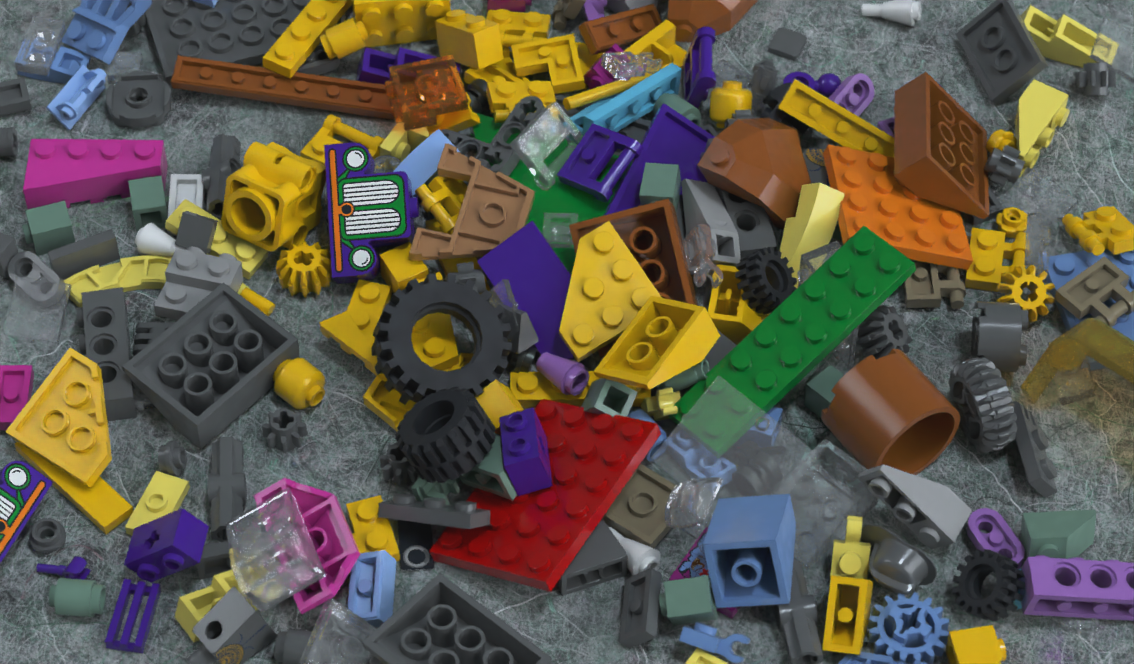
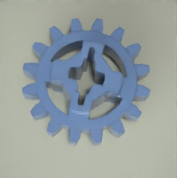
M899 592L895 601L889 596H885L883 606L876 604L873 609V615L869 616L868 642L875 643L873 652L875 654L884 652L886 656H891L893 660L895 659L903 663L914 664L915 660H923L927 664H933L935 655L942 657L949 635V619L942 618L943 608L936 607L932 609V598L928 597L921 602L918 600L917 592L912 594L911 599H906L905 595Z

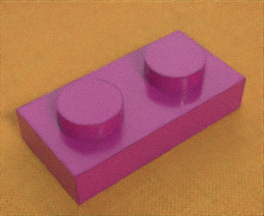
M0 365V430H7L31 399L34 380L32 365Z

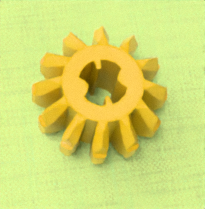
M304 239L300 246L291 243L289 250H281L280 260L277 261L276 273L282 289H288L292 296L302 292L306 299L309 292L319 295L321 287L330 286L332 269L331 254L328 249H322L318 242L309 246Z
M1017 265L1014 267V275L1010 272H1005L1002 275L1005 283L998 284L996 290L1004 293L1005 296L998 298L996 302L1019 303L1022 310H1028V320L1030 323L1037 321V313L1042 316L1049 313L1045 304L1054 303L1055 298L1052 295L1046 294V292L1054 289L1055 286L1053 283L1044 285L1043 280L1047 277V272L1043 271L1038 276H1035L1036 267L1034 265L1028 266L1026 272L1021 265ZM1027 287L1031 292L1028 295L1029 298L1023 300L1020 296L1023 293L1022 290Z

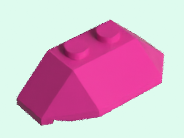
M283 478L253 495L299 612L303 615L334 597L361 555L337 497L332 493L299 484L287 478Z

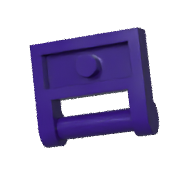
M701 27L696 31L683 60V99L697 109L701 101H706L709 89L716 85V74L713 71L712 57L715 30L711 27Z
M592 123L557 176L560 182L589 193L606 203L613 195L612 189L633 158L639 157L644 148L635 139ZM616 150H623L602 182L596 181Z

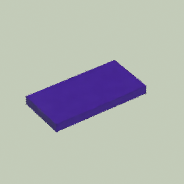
M531 221L477 260V262L505 303L527 312L539 342L534 345L540 354L548 352L559 357L574 360L575 357L559 335L571 274L537 225Z

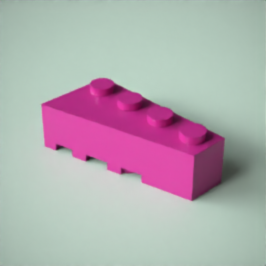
M31 139L23 186L27 209L65 201L66 207L71 208L70 203L90 200L91 204L104 202L105 198L114 195L127 198L130 197L128 180L144 177L162 176L165 191L168 163L164 141Z

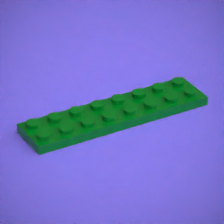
M863 226L706 374L708 375L707 379L698 381L674 404L678 409L677 414L668 415L669 418L719 459L916 271L915 263L866 226Z

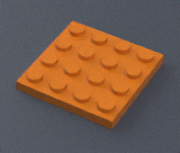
M827 145L823 152L830 187L845 193L844 199L840 203L838 217L843 245L863 226H866L911 260L964 270L969 269L973 258L959 210L915 196L906 186H901L893 174L894 157L855 150L849 147Z

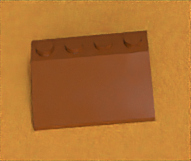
M924 72L895 91L894 177L901 186H906L915 196L985 219L989 217L988 172L984 170L988 160L986 148L987 131L927 72Z
M669 198L569 225L575 253H577L581 237L610 221L662 298L698 305L675 208ZM618 338L598 350L601 358L605 357Z

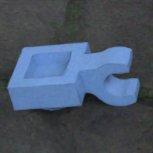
M696 622L694 627H683L679 641L720 654L734 663L743 662V657L733 653L732 646L736 641L749 644L750 639L747 636L733 634L725 639L716 635L717 628L701 622Z

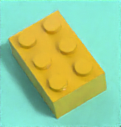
M352 0L353 18L356 23L359 21L363 22L370 37L365 40L367 48L437 40L434 21L445 17L446 13L451 11L450 0Z

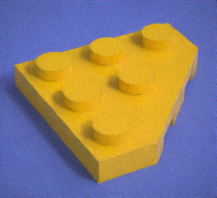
M610 221L581 237L578 244L559 328L560 337L577 362L582 361L619 338L651 295L661 297Z
M70 347L5 432L9 437L89 488L93 486L112 460L102 373L97 363Z

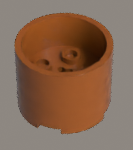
M892 349L889 355L879 359L871 355L851 368L831 390L835 397L829 408L827 407L821 412L822 422L865 471L884 464L913 475L923 471L942 454L954 438L960 423L958 410L909 357L899 349Z

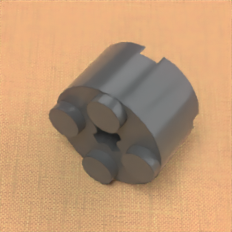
M976 301L974 309H981L980 316L973 317L971 356H978V358L986 357L1001 372L1016 373L1018 367L1026 366L1027 345H1021L1022 331H1027L1028 310H1022L1019 303Z

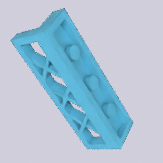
M671 63L626 91L598 100L563 121V130L578 140L583 138L592 123L614 132L620 131L651 112L656 100L662 94L678 95L682 69Z

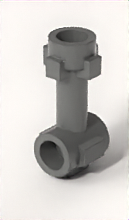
M766 58L758 62V64L755 63L753 68L754 74L751 79V90L762 96H768L775 88L778 77H776L778 71L775 69L773 60Z

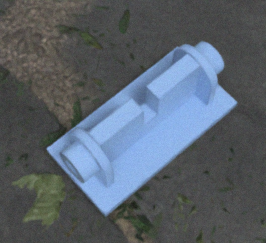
M83 64L46 108L69 131L106 88L104 86L106 73L100 68L89 71Z

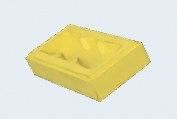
M156 471L125 526L126 534L132 536L134 528L178 510L190 489L189 481Z

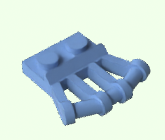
M81 0L80 7L72 10L76 14L61 42L110 65L129 28L151 6L152 0Z

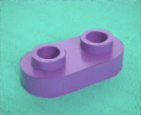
M859 73L848 76L828 99L860 116L874 98V85L865 74Z
M989 508L975 510L968 519L967 535L977 550L984 552V549H988L1009 557L1018 563L1019 567L1017 569H1020L1025 550L1003 517L995 510ZM985 529L990 533H982L980 530Z

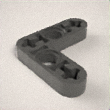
M528 96L521 99L490 144L452 130L443 129L440 131L454 144L461 154L465 155L471 150H478L474 158L480 160L482 166L495 173L499 171L509 176L546 122L548 112L541 99L536 96ZM521 134L517 142L512 144L506 143L511 135Z

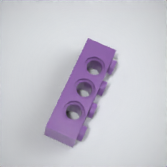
M1039 555L1028 557L1021 568L1024 577L1018 580L1025 582V589H1019L1020 594L1024 595L1021 601L1023 615L1134 621V563L1120 562L1118 560H1085L1079 557L1070 559L1049 558L1048 556Z

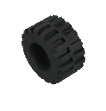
M452 387L449 390L445 388L434 394L431 393L423 400L418 401L403 416L404 420L399 423L397 427L399 431L395 434L397 446L419 477L430 483L435 481L444 483L448 479L454 480L459 478L460 475L468 473L484 459L483 457L492 448L491 444L495 442L496 435L494 432L496 429L469 390Z

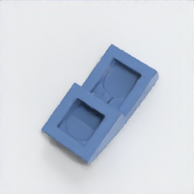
M29 43L18 66V74L47 82L67 83L83 64L88 67L91 56L60 46L57 53Z

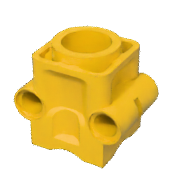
M257 141L253 142L245 153L243 167L227 178L221 218L222 227L226 232L271 252L281 246L289 249L291 243L296 246L302 245L308 231L320 223L322 212L321 197L326 184L325 165L315 160L300 157L286 147L274 142L268 145Z

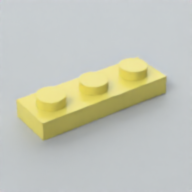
M184 199L166 220L165 229L175 235L178 233L182 213L185 211L217 220L218 223L211 251L208 255L217 257L222 253L233 255L237 261L242 262L243 277L248 280L268 257L269 251L226 232L222 227L221 220L187 199Z

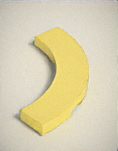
M142 255L121 258L120 262L99 267V265L92 266L64 280L66 285L65 295L77 307H82L81 293L120 287H123L124 292L141 289H162L166 282L165 271L172 257ZM243 282L238 290L239 295L245 287L249 288Z

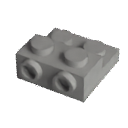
M188 247L187 250L177 248L165 271L166 282L154 305L155 315L179 320L223 282L238 293L243 282L242 262L237 261L233 255L228 253H222L217 257L205 254L198 247Z

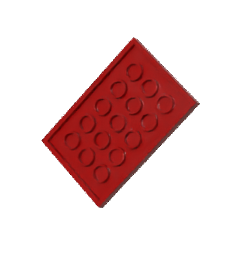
M547 399L540 400L534 410L547 436L553 486L521 496L517 495L513 500L475 488L466 501L475 502L478 509L491 510L490 525L473 529L447 526L429 550L433 560L551 592L661 435L657 423L615 415L614 417L609 414L599 415L584 411V407Z

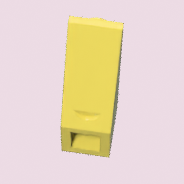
M1033 79L1019 98L1015 117L1016 149L1021 151L1018 158L1025 161L1018 178L1021 177L1027 167L1031 169L1034 167L1038 160L1040 149L1042 146L1045 148L1049 146L1053 139L1055 128L1064 125L1070 111L1066 108L1068 94Z

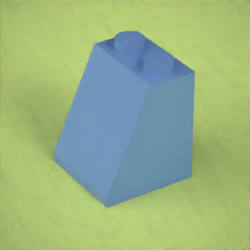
M790 494L718 499L703 542L716 608L789 604L796 522Z

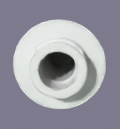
M891 0L883 2V4H862V16L882 17L913 27L915 20L920 21L921 2L916 0Z
M148 223L140 228L135 238L138 253L141 255L172 257L177 248L187 250V248L175 245L176 240L153 223Z
M609 527L626 551L627 568L633 576L650 568L658 571L661 555L657 549L625 538L614 528Z

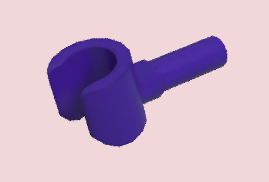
M75 556L68 566L38 563L36 568L37 572L57 574L64 576V578L85 579L91 572L90 569L84 568L87 565V561L78 556Z

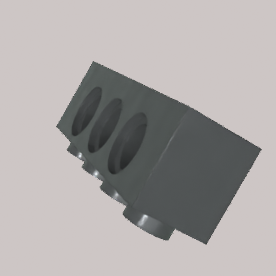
M714 138L708 139L705 151L700 154V160ZM715 187L738 232L741 259L765 247H772L776 251V240L770 218L765 209Z
M123 287L81 293L82 307H76L79 328L84 327L85 332L78 335L80 352L82 355L86 354L87 358L97 363L101 368L107 422L137 418L134 382L123 371L122 367L132 359L128 313Z

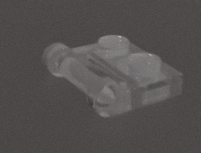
M555 101L550 103L509 145L534 175L536 185L543 190H549L555 184L558 172L583 138V135L558 102ZM566 138L568 146L547 167L543 161Z

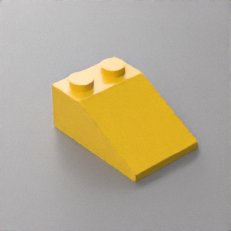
M651 295L593 372L596 377L650 390L702 362L720 338V334L705 307Z

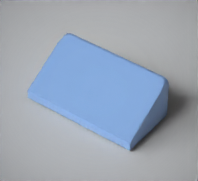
M385 550L360 553L361 555L350 571L346 618L348 625L379 628L393 615L396 560Z

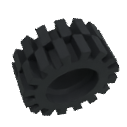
M772 247L762 248L740 259V263L736 266L739 271L735 273V278L740 280L737 283L738 290L743 289L744 291L741 295L743 300L748 299V306L751 309L756 307L755 312L763 313V315L772 313L797 289L793 286L797 284V278H793L791 275L794 273L793 267L788 268V259L786 257L781 259L782 253L779 250L774 251Z
M984 549V552L981 550L974 551L975 557L967 555L964 558L967 563L966 566L959 563L957 570L961 571L960 577L955 575L952 582L958 584V587L952 588L953 594L959 596L955 601L957 605L962 606V610L984 620L998 621V617L1005 619L1009 616L1006 610L1014 612L1018 608L1014 604L1015 599L1019 601L1023 599L1024 595L1018 593L1019 589H1025V582L1018 580L1024 577L1023 571L1017 569L1019 567L1017 562L1002 554L988 549ZM995 572V588L988 597L983 599L981 595L983 581L990 573Z

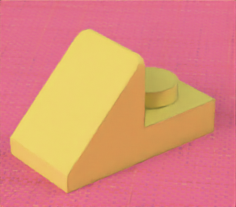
M411 103L380 145L381 168L383 170L393 172L410 152L429 137L428 130L417 105Z

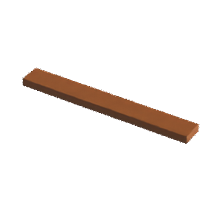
M180 55L177 56L171 79L172 88L392 120H400L412 103L418 106L425 123V90L296 72L290 79L264 67Z

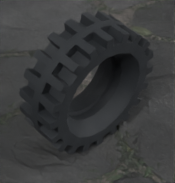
M434 273L428 274L423 282L418 283L416 278L409 281L405 289L402 291L398 289L393 294L374 329L373 336H375V342L371 350L372 355H376L378 360L375 366L377 375L384 373L387 378L384 385L389 392L394 388L402 394L399 399L401 403L406 405L409 400L417 403L431 393L434 394L445 388L449 390L452 387L465 388L476 398L484 392L483 389L495 379L499 380L507 367V357L512 350V343L508 342L507 339L511 332L510 323L503 324L501 316L505 312L502 306L499 305L494 308L490 304L489 299L492 294L487 289L482 294H479L473 290L475 282L470 279L467 280L465 285L455 282V274H447L445 280H437ZM444 313L464 322L471 331L475 343L473 357L470 362L460 369L452 371L437 370L422 362L414 352L411 341L412 329L418 320L427 314Z

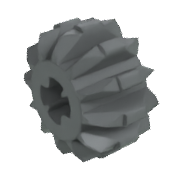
M878 306L854 329L859 338L856 344L861 345L863 356L873 355L876 359L889 355L892 349H899L905 354L910 352L908 344L912 341V338L907 333L909 326H906L903 322V314L897 315L894 306Z

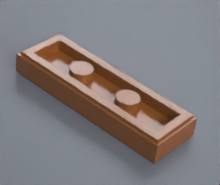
M650 4L586 21L578 28L591 55L606 52L615 43L620 48L634 44L660 25L662 20L655 5Z

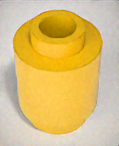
M353 17L325 30L326 34L319 37L330 60L336 57L341 59L366 47L365 40L370 38L363 22L359 21L356 23Z

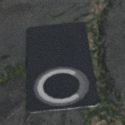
M397 520L400 569H434V560L429 552L433 546L431 524Z

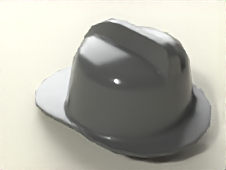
M868 524L863 526L860 541L871 544L869 570L874 579L883 588L896 594L899 592L907 595L918 585H927L934 581L937 576L936 566L925 552L905 542L880 525Z

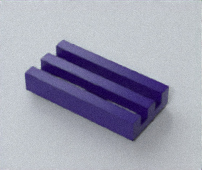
M124 579L105 639L106 648L143 653L161 594L160 584L153 583L152 586H146L144 581L132 584L130 579ZM134 594L121 639L118 641V635L130 596ZM143 596H149L135 643H132L130 638Z

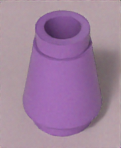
M548 352L543 353L536 363V369L565 395L580 394L588 383L589 373L585 370L582 363Z

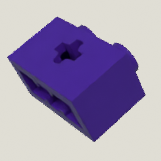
M534 407L499 417L504 467L517 495L521 496L553 486L547 436Z
M183 508L138 526L133 530L124 566L137 573L139 578L152 583L199 564L209 526Z

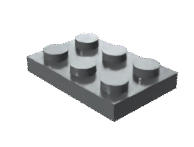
M996 0L956 33L990 100L997 105H1000L1048 66L1012 0Z

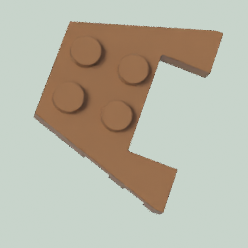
M445 143L437 167V173L440 176L469 182L453 234L417 227L409 251V257L413 261L483 257L527 225L535 199V191L499 171L495 173L481 165L480 160L472 156L468 158L457 152V148L453 145Z

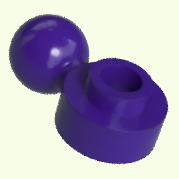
M793 72L788 74L783 80V84L792 83L796 79L827 98L842 83L840 78L833 73L823 74L818 80H814L807 73Z

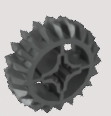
M986 357L971 358L955 365L954 369L950 372L948 383L951 388L949 395L952 399V405L960 414L959 426L964 432L965 437L969 439L970 445L975 446L976 450L980 453L996 452L1004 449V447L1011 445L1012 441L1015 440V432H1017V425L1015 423L1017 416L1014 412L1015 404L1012 402L1011 392H1009L1006 386L1007 381L1002 378L1001 371L995 367V364Z

